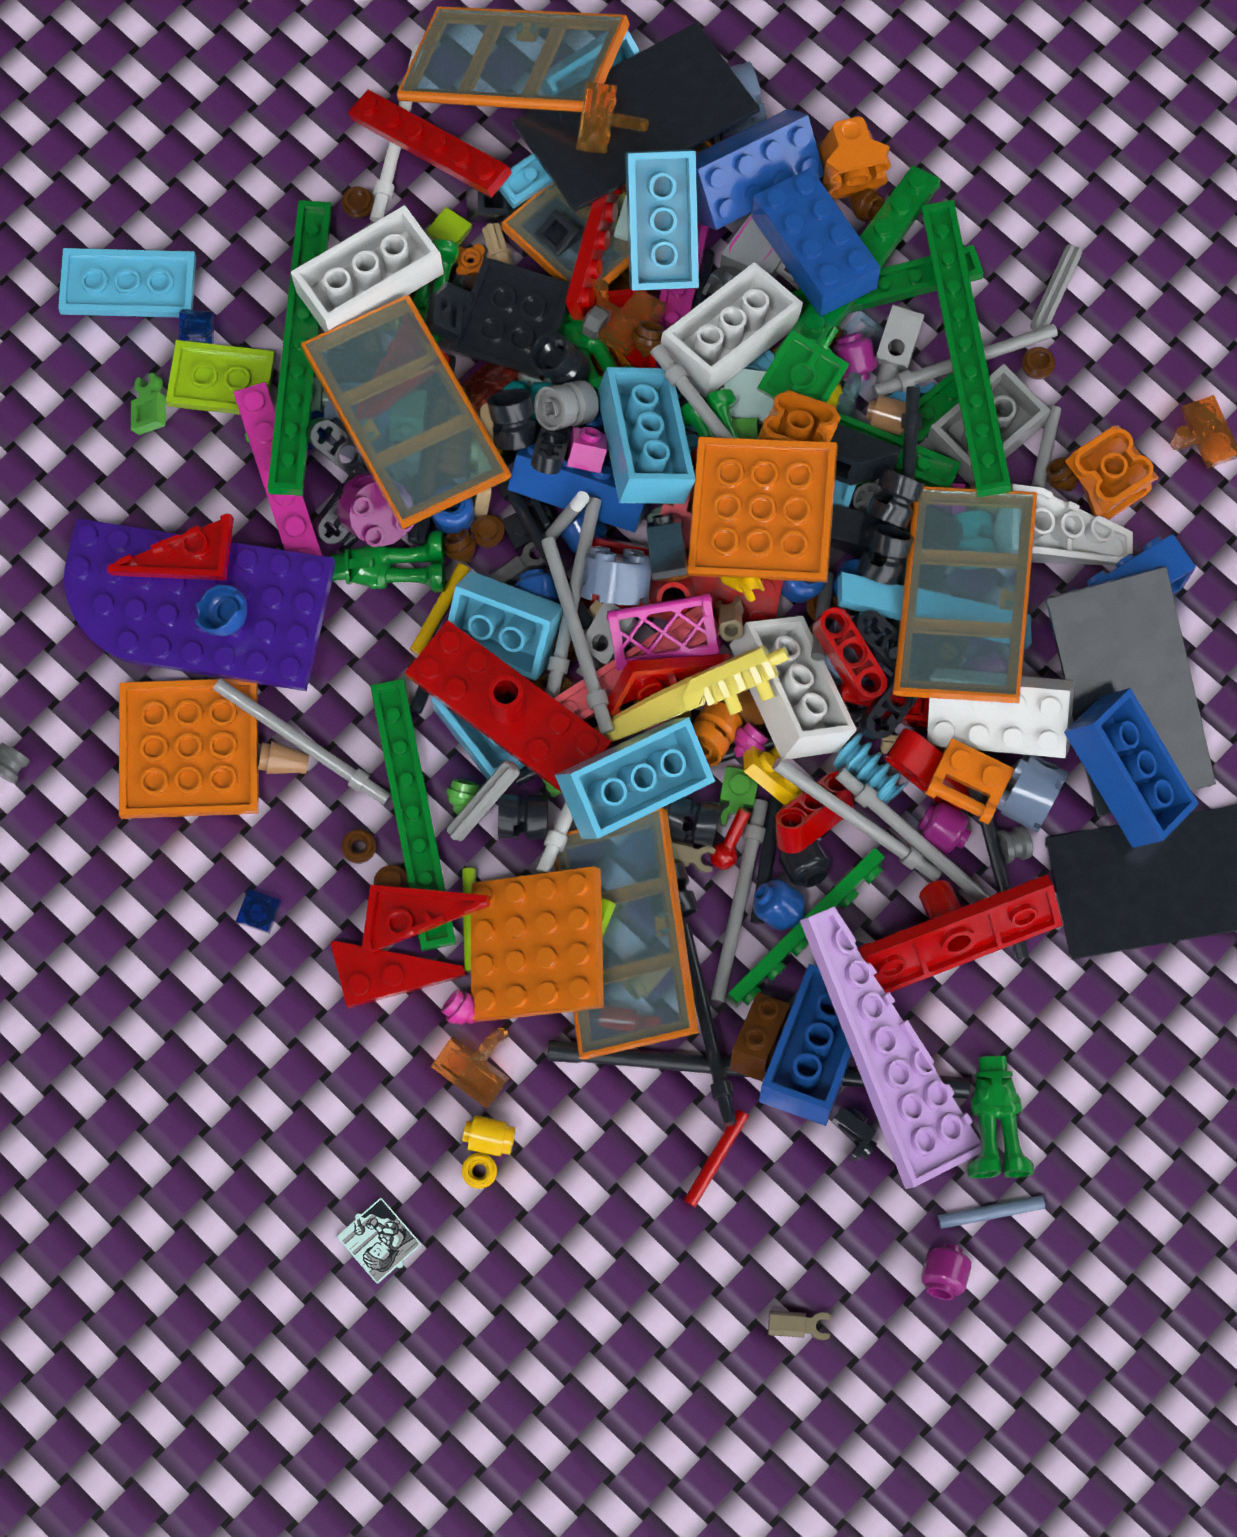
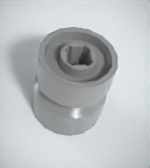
M582 380L543 387L536 394L534 401V412L538 422L545 429L552 431L564 429L568 426L588 424L595 419L599 408L596 391L591 384Z

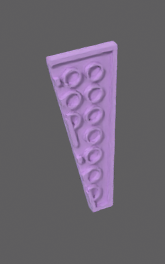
M828 908L800 920L905 1189L914 1188L979 1155L981 1141L970 1125L973 1122L968 1113H962L952 1097L955 1094L949 1084H944L936 1073V1069L933 1066L934 1060L909 1021L902 1020L892 1004L895 1002L890 992L885 993L874 976L877 973L871 963L865 962L855 945L856 939L836 908Z

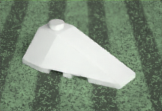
M1017 484L1011 485V491L1037 492L1032 562L1115 565L1125 556L1133 554L1132 531L1100 515L1095 517L1079 509V505L1071 501L1065 502L1053 496V492L1045 488ZM1000 509L994 524L996 554L1018 555L1022 510Z

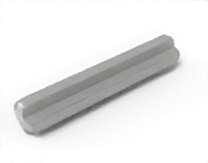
M1068 244L1065 247L1031 321L1030 328L1032 330L1050 325L1082 255L1081 248L1072 244Z
M504 761L447 827V832L453 840L463 841L520 774V770L516 767L515 763Z

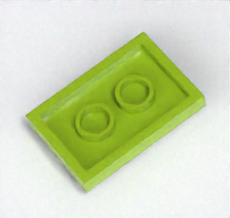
M176 340L166 404L168 407L241 415L233 392L266 382L270 395L276 358L275 352Z

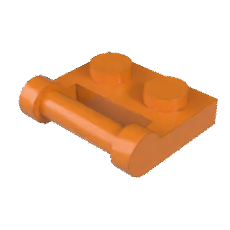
M951 738L925 794L932 798L936 796L978 816L979 821L988 825L1013 774L1014 768ZM945 776L987 796L986 803L983 804L942 784Z

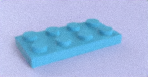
M63 248L58 310L61 315L185 318L193 312L196 269L195 251Z

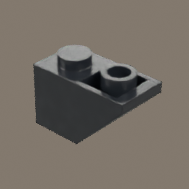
M838 424L831 439V442H835L838 445L835 480L852 486L879 479L884 468L894 472L902 448Z

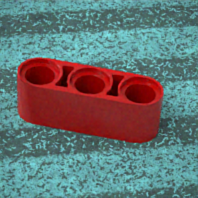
M836 607L827 609L813 624L815 637L853 698L865 703L876 699L885 692L887 687L885 673L846 611ZM826 618H832L838 623V633H831L826 629ZM845 647L851 648L856 652V663H850L844 658L843 649ZM862 677H868L874 682L875 690L873 693H869L862 688Z
M905 728L885 756V760L925 794L943 754L924 737ZM945 776L942 784L969 796L967 786ZM928 796L936 804L944 802L956 808L959 811L962 810V808L942 798H939L937 796L935 798H932Z
M840 771L831 772L816 782L854 808V794L835 779ZM803 792L776 814L777 847L785 853H799L842 821L843 818L806 792Z

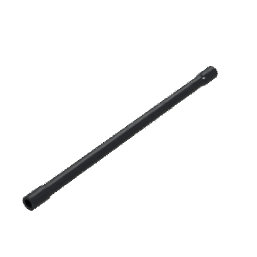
M549 1040L547 1061L576 1064L585 1062L711 1074L707 1056L628 1049L590 1059H579L577 1042ZM722 1057L726 1075L748 1077L730 1070L731 1058ZM847 1069L841 1086L865 1088L859 1070ZM938 1075L942 1082L949 1084L954 1091L953 1098H969L970 1078Z

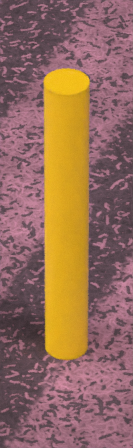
M462 563L457 564L445 585V591L441 592L410 647V651L419 655L429 643L453 600L456 585L470 570L466 565Z

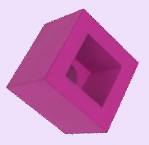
M573 427L567 449V466L600 473L607 451L606 435L592 427H584L582 429Z

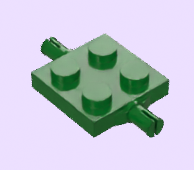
M826 324L817 340L805 338L791 330L757 386V390L772 398L773 401L778 394L790 390L827 403L850 365L837 357L829 348V345L838 333V329L833 327L831 333L826 338L832 325Z

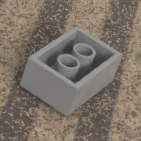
M1003 364L989 378L1005 458H1007L1045 425L1050 409ZM958 403L931 426L927 442L939 454L961 462L957 473L970 486H975Z

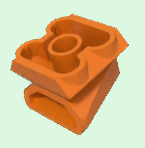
M860 116L835 122L817 148L823 170H825L823 186L833 200L849 197L866 188L878 190L888 181L886 171L891 167L888 157L890 146L875 141L864 118Z
M787 390L774 398L773 406L767 418L763 421V426L757 439L830 442L841 417L834 405Z
M1119 425L1112 426L1074 451L1065 460L1066 464L1079 479L1093 516L1100 515L1108 520L1146 496L1152 490L1151 483L1159 478L1153 470L1151 460L1140 454L1133 445L1131 434L1121 429Z

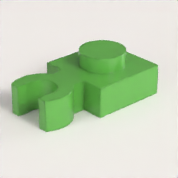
M150 373L149 384L140 377L135 380V390L139 393V398L131 401V431L138 435L164 427L166 423V396L160 393L163 381L155 373Z
M726 766L720 802L729 804V807L725 808L721 814L720 824L722 827L726 826L729 816L736 815L739 807H754L758 783L749 777L743 769Z

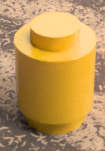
M475 1115L473 1122L466 1121L462 1142L468 1143V1150L499 1157H501L502 1153L511 1155L516 1127L509 1126L507 1121Z

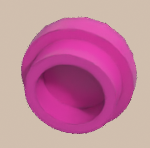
M747 722L744 727L739 726L734 739L736 744L734 753L736 757H744L743 752L749 750L752 746L762 752L766 749L764 745L769 739L750 722Z
M458 989L455 990L441 1009V1012L446 1015V1020L451 1024L457 1023L459 1025L466 1022L468 1024L477 1022L472 1020L475 1014L474 997L468 992L462 993Z

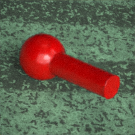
M742 807L738 808L723 842L713 847L716 850L714 854H710V860L716 868L727 870L735 865L738 857L735 847L750 818L751 812Z

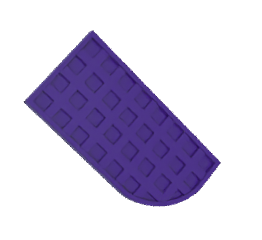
M76 519L64 569L65 592L71 612L78 625L105 652L128 663L307 692L336 561L334 558L231 542L226 581L111 576L107 572L108 565L129 554L132 557L151 549L150 545L181 534ZM216 585H231L244 595L247 603V615L244 625L236 633L226 637L211 635L202 630L194 621V619L198 618L196 603L201 600L208 589Z

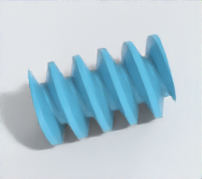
M860 732L837 753L838 756L834 762V767L839 769L846 766L845 769L856 776L855 778L862 784L868 783L878 792L876 796L887 804L907 786L908 782L899 786L896 784L901 774L897 772L888 775L887 772L891 766L888 762L879 766L878 761L882 753L878 752L870 756L868 752L873 743L868 742L860 745L859 742L863 736V733Z

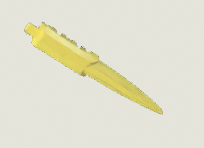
M761 645L681 680L613 716L611 721L614 731L603 734V736L615 742L700 707L706 702L711 706L724 700L730 716L743 711L736 694L747 691L755 686L762 702L769 700L775 696L768 680L779 677L776 665L789 660L785 647L769 653L766 647ZM599 726L595 727L594 729L600 733Z

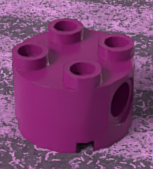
M370 472L356 475L343 487L342 491L344 492L341 495V499L338 498L337 503L339 520L347 531L370 546L382 547L393 544L413 528L414 524L403 530L401 529ZM391 480L407 510L413 508L412 499L406 489Z

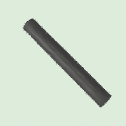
M828 572V581L824 589L818 594L815 620L831 607L834 574ZM826 618L825 627L828 629L829 618ZM813 634L811 658L815 661H821L825 657V651L815 637V634Z

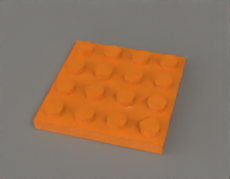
M698 437L688 574L690 576L757 577L768 580L827 582L837 443Z
M219 679L120 683L119 816L121 819L259 814L258 720L213 690ZM223 679L258 703L257 683Z
M592 866L472 883L471 894L488 895L491 897L489 907L471 913V995L474 997L475 1014L472 1020L484 1022L604 1008L600 868Z

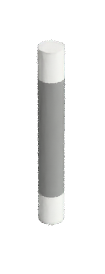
M580 491L544 533L546 538L554 537L555 541L589 502V495L586 492Z

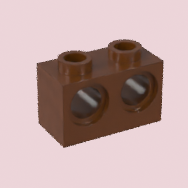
M757 992L732 1049L730 1070L763 1082L788 1019L789 1003Z

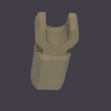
M738 595L734 596V601L727 605H723L721 600L717 601L715 605L719 616L721 637L727 642L741 638L743 634L742 613L744 608Z
M671 839L674 863H683L685 867L693 864L699 872H712L713 867L703 865L701 856L704 853L714 854L716 849L709 846L694 849L693 844ZM655 846L653 859L658 860L657 848Z
M770 1310L768 1335L804 1338L806 1333L811 1334L817 1340L824 1341L830 1339V1334L820 1333L816 1329V1324L819 1320H831V1315L820 1312L809 1318L806 1317V1313Z

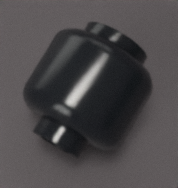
M818 840L799 853L791 854L781 851L779 855V863L794 885L810 888L821 883L827 877L830 860Z

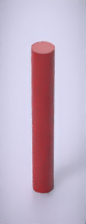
M739 1109L735 1111L737 1123L725 1128L683 1200L696 1208L749 1115Z

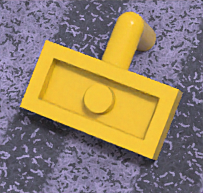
M754 746L743 752L744 772L786 806L802 794V790L772 769L774 762L781 758L776 746L769 752H762Z

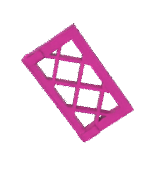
M710 594L607 611L606 618L609 622L617 671L623 670L627 661L637 659L677 658L719 653ZM701 606L702 615L697 622L681 612L684 608ZM667 611L674 612L663 628L647 618L650 614ZM677 616L693 625V628L682 642L666 632ZM633 617L640 618L629 634L620 629L619 620ZM643 622L659 631V634L648 648L633 638ZM697 630L706 635L707 644L690 647L686 645ZM663 635L679 645L677 649L656 653L652 651ZM630 641L645 652L643 655L625 658L624 648Z

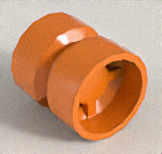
M722 702L711 706L706 703L692 724L709 766H715L721 762L730 745L734 742L737 729L743 725L739 714L730 716L726 704Z

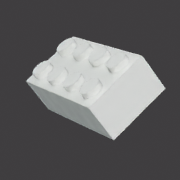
M405 205L291 271L297 294L324 332L409 295L444 274L440 252Z
M754 262L662 333L661 345L676 364L680 363L688 373V380L706 398L709 393L719 389L790 333L798 322L803 302Z
M803 616L746 622L743 626L742 637L733 640L729 645L734 657L761 645L766 647L769 653L785 647L789 660L776 665L779 677L768 680L775 697L762 702L756 686L750 689L776 749L783 760L839 752L857 730L824 659L815 661L811 658L813 636Z
M936 669L930 682L1006 687L1007 675ZM1022 676L1019 704L929 698L927 741L933 746L947 747L949 741L953 738L975 750L1066 758L1070 742L1064 731L1072 725L1075 681Z

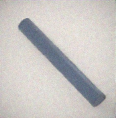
M1043 1195L940 1214L938 1215V1223L940 1229L1022 1214L1045 1209Z

